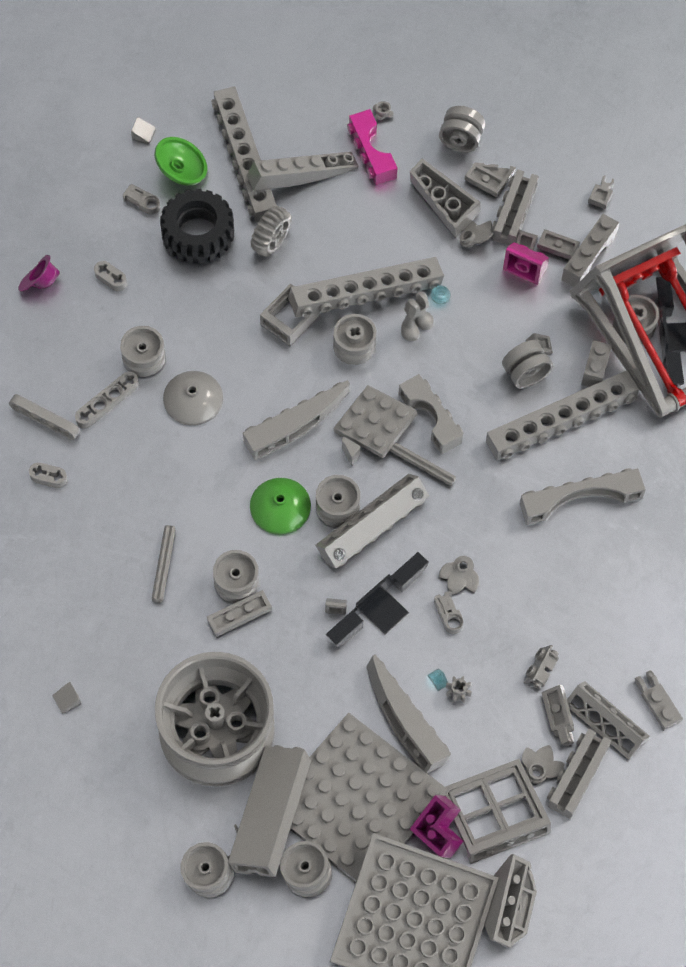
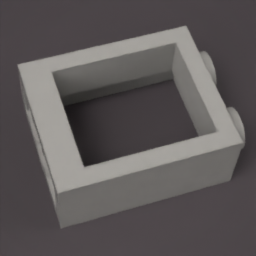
M291 283L260 314V324L289 346L320 316V313H315L305 317L293 330L275 317L289 302L290 289L295 287Z

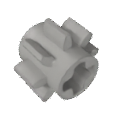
M453 676L452 684H446V688L449 689L446 696H451L453 703L460 700L465 703V696L471 697L472 691L468 690L471 687V682L466 683L464 676L461 679H456Z

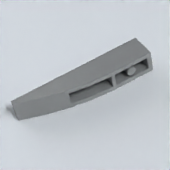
M352 152L254 161L247 173V178L253 191L283 188L334 177L358 169L359 166Z
M349 381L339 382L331 389L321 391L315 397L309 400H302L297 406L291 409H284L279 415L273 418H266L261 424L247 428L243 432V442L254 460L294 441L321 422L349 394Z
M376 654L373 655L366 668L378 703L399 741L417 765L426 773H430L444 765L451 753L447 745L437 736L434 728L424 719L421 711L411 702L408 694L402 690L397 680L386 669L385 664L379 660Z

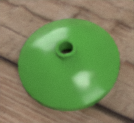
M167 137L157 144L154 152L155 161L167 178L175 183L187 186L196 185L205 178L207 162L195 145L179 137Z
M273 478L263 482L255 489L250 500V512L254 522L262 530L271 534L284 535L300 529L308 520L311 511V500L306 489L298 482L288 478ZM278 498L284 499L282 502L277 501Z

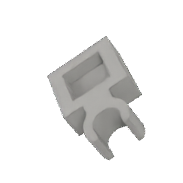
M606 176L602 177L601 186L595 184L588 203L606 209L612 197L613 190L610 189L614 184V179L610 183H606Z

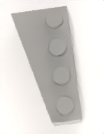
M423 158L410 170V182L452 235L457 238L480 213V201Z

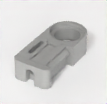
M133 184L129 185L123 193L124 202L127 200L139 206V210L147 214L154 215L160 211L159 198ZM149 202L157 204L154 208H148L146 205Z
M447 591L443 596L440 594L434 597V604L445 630L450 634L459 633L463 628V618L460 611L455 608L451 598L452 592ZM456 619L460 625L457 628H451L448 625V621Z

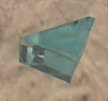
M440 669L427 675L438 691L446 687L448 681L444 672Z

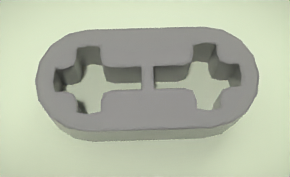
M106 261L96 263L94 272L98 280L115 291L125 289L127 280L123 272ZM100 269H101V270H105V269H106V270H107V273L104 272V271L100 273ZM114 279L117 280V281L121 279V283H120V282H116V283H115V282H114Z
M34 463L29 468L30 478L35 483L54 488H61L67 483L66 472L60 467L44 463ZM42 470V474L40 473L38 476L35 475V472ZM61 475V478L55 481L54 477Z

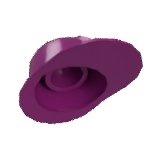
M45 255L22 279L18 286L20 292L29 289L31 286L44 289L54 283L60 271L50 262V255Z

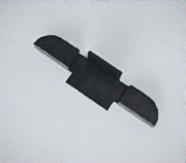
M656 277L659 302L658 327L663 363L666 362L667 372L673 384L683 385L684 377L680 352L686 351V323L666 322V316H672L674 310L672 287L670 282L662 277Z
M417 552L392 575L388 574L356 603V607L325 635L337 647L342 646L363 628L364 620L358 616L361 613L386 635L409 614L386 590L394 585L402 593L425 571L429 561Z

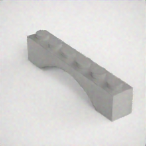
M627 468L615 474L606 473L598 478L588 477L576 483L567 482L558 487L549 486L541 491L525 492L521 495L520 507L526 525L546 521L551 513L570 500L586 496H604L624 503L642 499L646 489L639 469L632 470Z

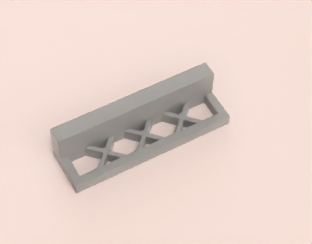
M586 681L577 685L567 699L569 709L600 736L612 740L611 745L628 760L650 737ZM576 695L583 699L584 708H577L572 703ZM596 710L600 714L601 722L591 720L589 711ZM612 724L616 728L617 736H610L606 731V725ZM628 738L635 744L630 752L623 747L622 739Z

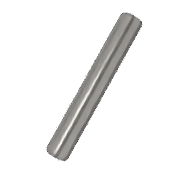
M395 443L389 450L450 486L456 480V476L398 443Z
M170 525L164 527L152 592V601L161 603L164 598L176 531L175 527Z

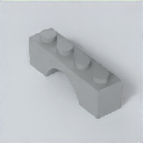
M605 214L601 215L564 267L561 281L574 287L589 273L597 256L604 248H608L617 235L618 221Z
M420 374L399 385L398 395L407 406L413 409H423L434 417L436 425L431 433V441L442 455L462 444L464 433L460 425H456L452 420L450 411L443 408L437 394L434 395L430 390L431 387L426 379L423 380Z

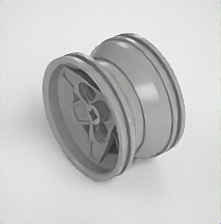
M201 653L189 657L176 665L162 681L155 700V718L161 748L167 761L176 772L194 783L219 787L238 783L258 770L265 746L272 747L275 725L271 689L265 677L254 665L239 656L229 653ZM216 685L228 686L233 688V690L222 695ZM195 691L196 703L182 704ZM207 697L215 698L212 703L204 701ZM251 704L256 712L257 722L244 714ZM234 721L242 723L240 727H233L231 724ZM175 726L188 730L183 742L179 739ZM200 731L206 733V735L202 738H197L195 736V734ZM236 742L247 743L237 752ZM210 750L214 758L203 757V755Z

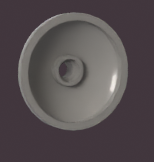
M200 371L183 372L175 376L167 384L163 394L164 407L169 416L181 424H204L212 420L222 407L223 393L221 386L216 379L207 373ZM190 390H195L196 392H195V393H190L189 391H190Z

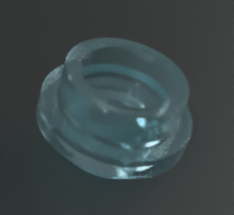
M443 285L436 286L431 292V298L437 304H445L450 300V291Z

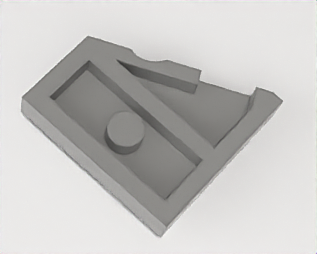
M474 163L466 173L464 180L497 197L515 173L516 167L510 166V169L498 168V165Z

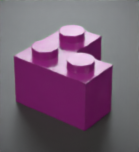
M435 795L410 828L417 837L438 856L443 858H452L464 842L449 828V825L461 809L446 796Z

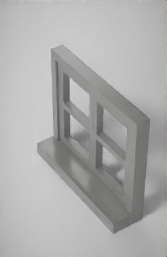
M520 759L446 786L449 793L445 796L457 807L459 805L456 801V796L481 787L489 804L487 807L463 815L462 811H460L453 820L461 839L464 841L470 864L551 833V822ZM514 775L523 793L497 802L488 784ZM526 798L534 817L508 826L500 807ZM492 811L501 830L474 839L466 820Z

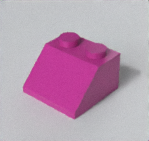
M514 242L506 249L503 270L538 285L548 267L549 257L541 252L528 249L525 245H519Z

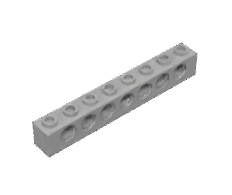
M236 87L214 91V99L211 100L214 111L217 110L218 112L216 117L219 126L222 125L223 127L221 130L223 139L228 141L227 151L229 156H233V169L239 173L237 180L239 186L243 185L244 190H242L244 201L249 203L247 206L249 216H253L255 223H258L269 208L277 205L271 189L253 191L247 178V173L249 172L247 169L251 168L254 161H261Z
M432 257L291 287L288 299L296 318L301 316L308 317L315 313H326L338 308L345 309L352 305H363L370 301H381L389 297H400L407 293H418L421 290L436 289L441 286L444 274L437 258Z
M628 370L487 432L486 443L496 460L510 458L515 452L525 451L535 443H543L553 435H561L573 426L574 428L579 427L589 419H597L602 413L612 412L620 405L634 402L639 388ZM578 407H581V408H584L585 410L581 411V410H579V409H577V408H578ZM560 415H565L568 418H561ZM542 423H548L550 426H544ZM524 431H531L532 434H527ZM509 438H510V439H513V440H515V441H514V442H509V441H507L506 439H509Z

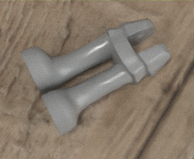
M421 291L416 294V300L409 299L405 304L404 310L407 315L402 322L401 335L407 341H416L419 338L420 330L418 327L423 330H429L434 324L433 316L426 312L429 307L428 297Z

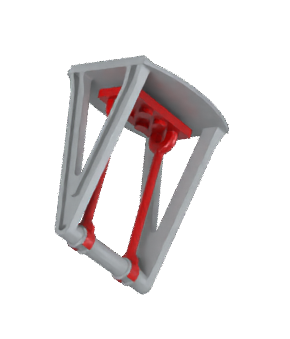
M686 224L595 266L569 291L572 299H575L586 310L607 343L612 345L611 349L624 368L628 370L658 417H663L673 411H679L681 407H686V387L681 389L673 384L628 301L629 293L627 288L635 285L636 281L640 279L644 281L653 276V273L658 271L664 280L671 283L686 311V271L678 261L677 256L681 253L678 247H676L683 240L686 244ZM600 288L599 292L601 295H606L626 345L591 295V291ZM642 344L644 345L648 355L650 356L654 366L656 367L661 379L663 380L667 388L668 394L665 398L663 397V394L655 378V375L647 359V356L644 352Z

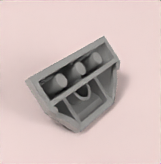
M511 854L494 874L499 879L484 924L490 940L506 947L513 946L514 943L527 934L537 893L534 877L530 870L531 863L514 854Z

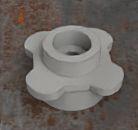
M381 101L373 106L377 120L393 117L394 113L391 111L390 103Z

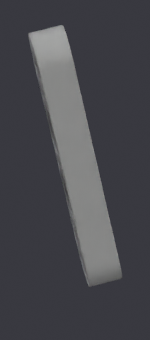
M125 372L76 412L75 419L77 425L81 428H88L138 388V376L134 372ZM127 379H128L129 381L133 380V384H131V383H127V384H126V380H127ZM112 390H118L120 395L113 398L109 393ZM98 402H103L105 407L97 410L94 408V405ZM81 416H84V417H87V416H88V420H85V419H82V420H81Z
M15 394L9 402L10 407L18 413L68 439L75 440L80 432V429L72 422L20 395Z

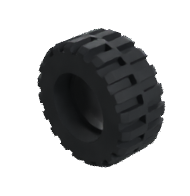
M196 189V191L185 190L183 194H176L175 199L171 198L167 202V206H164L162 209L160 226L163 244L173 257L177 255V260L182 262L186 260L188 264H194V262L205 264V261H215L217 256L219 258L225 254L224 250L228 251L231 247V242L234 239L233 212L229 208L228 202L222 200V196L219 194L213 195L212 191L206 190L205 192L202 189ZM195 218L206 219L215 225L209 232L201 235H191L180 229L185 222Z

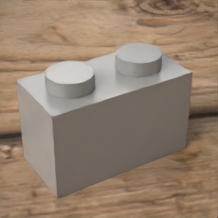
M593 340L581 385L590 387L603 381L612 348L611 344Z

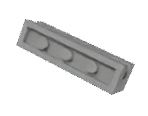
M517 169L515 176H511L508 184L510 189L505 191L502 200L504 205L499 206L497 212L498 221H494L492 224L493 241L506 245L516 243L519 230L522 228L537 188L538 175L531 174L529 179L524 177V171Z
M589 728L586 734L581 733L576 742V745L579 746L577 751H571L566 761L569 763V766L566 770H561L557 777V781H559L557 788L552 787L547 796V799L550 800L548 807L569 819L572 818L612 741L606 737H603V739L595 736L596 732Z

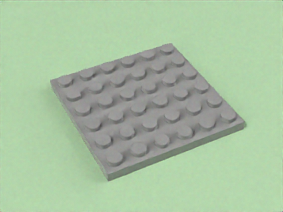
M348 712L310 756L311 763L290 830L303 841L317 843L324 849L328 860L356 882L373 833L406 844L414 835L410 830L411 826L435 795L445 796L449 793V790Z
M373 833L330 962L342 967H471L499 877Z

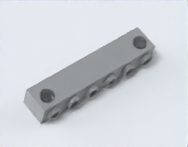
M407 474L315 546L327 565L334 568L341 567L351 556L360 553L364 546L377 540L381 533L390 530L399 519L407 517L412 509L421 506L424 500L429 497V494L418 476Z

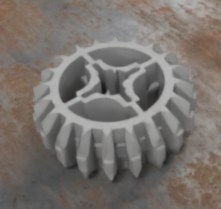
M275 205L264 213L257 223L251 239V248L257 254L268 257L278 249L288 234L292 222L290 213L286 209Z

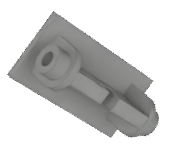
M553 645L540 648L537 651L534 664L526 671L525 684L533 682V687L536 689H541V687L545 686L550 674L544 669L552 671L559 659V653L551 650Z

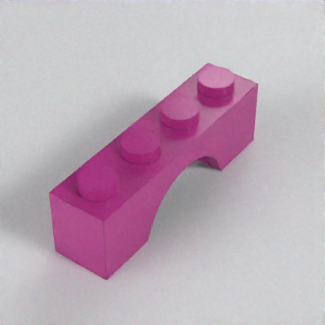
M371 110L349 115L347 129L349 134L354 136L356 149H360L361 160L368 167L369 178L373 179L376 185L397 179L398 168L391 153L377 151L370 144V140L377 134V122Z

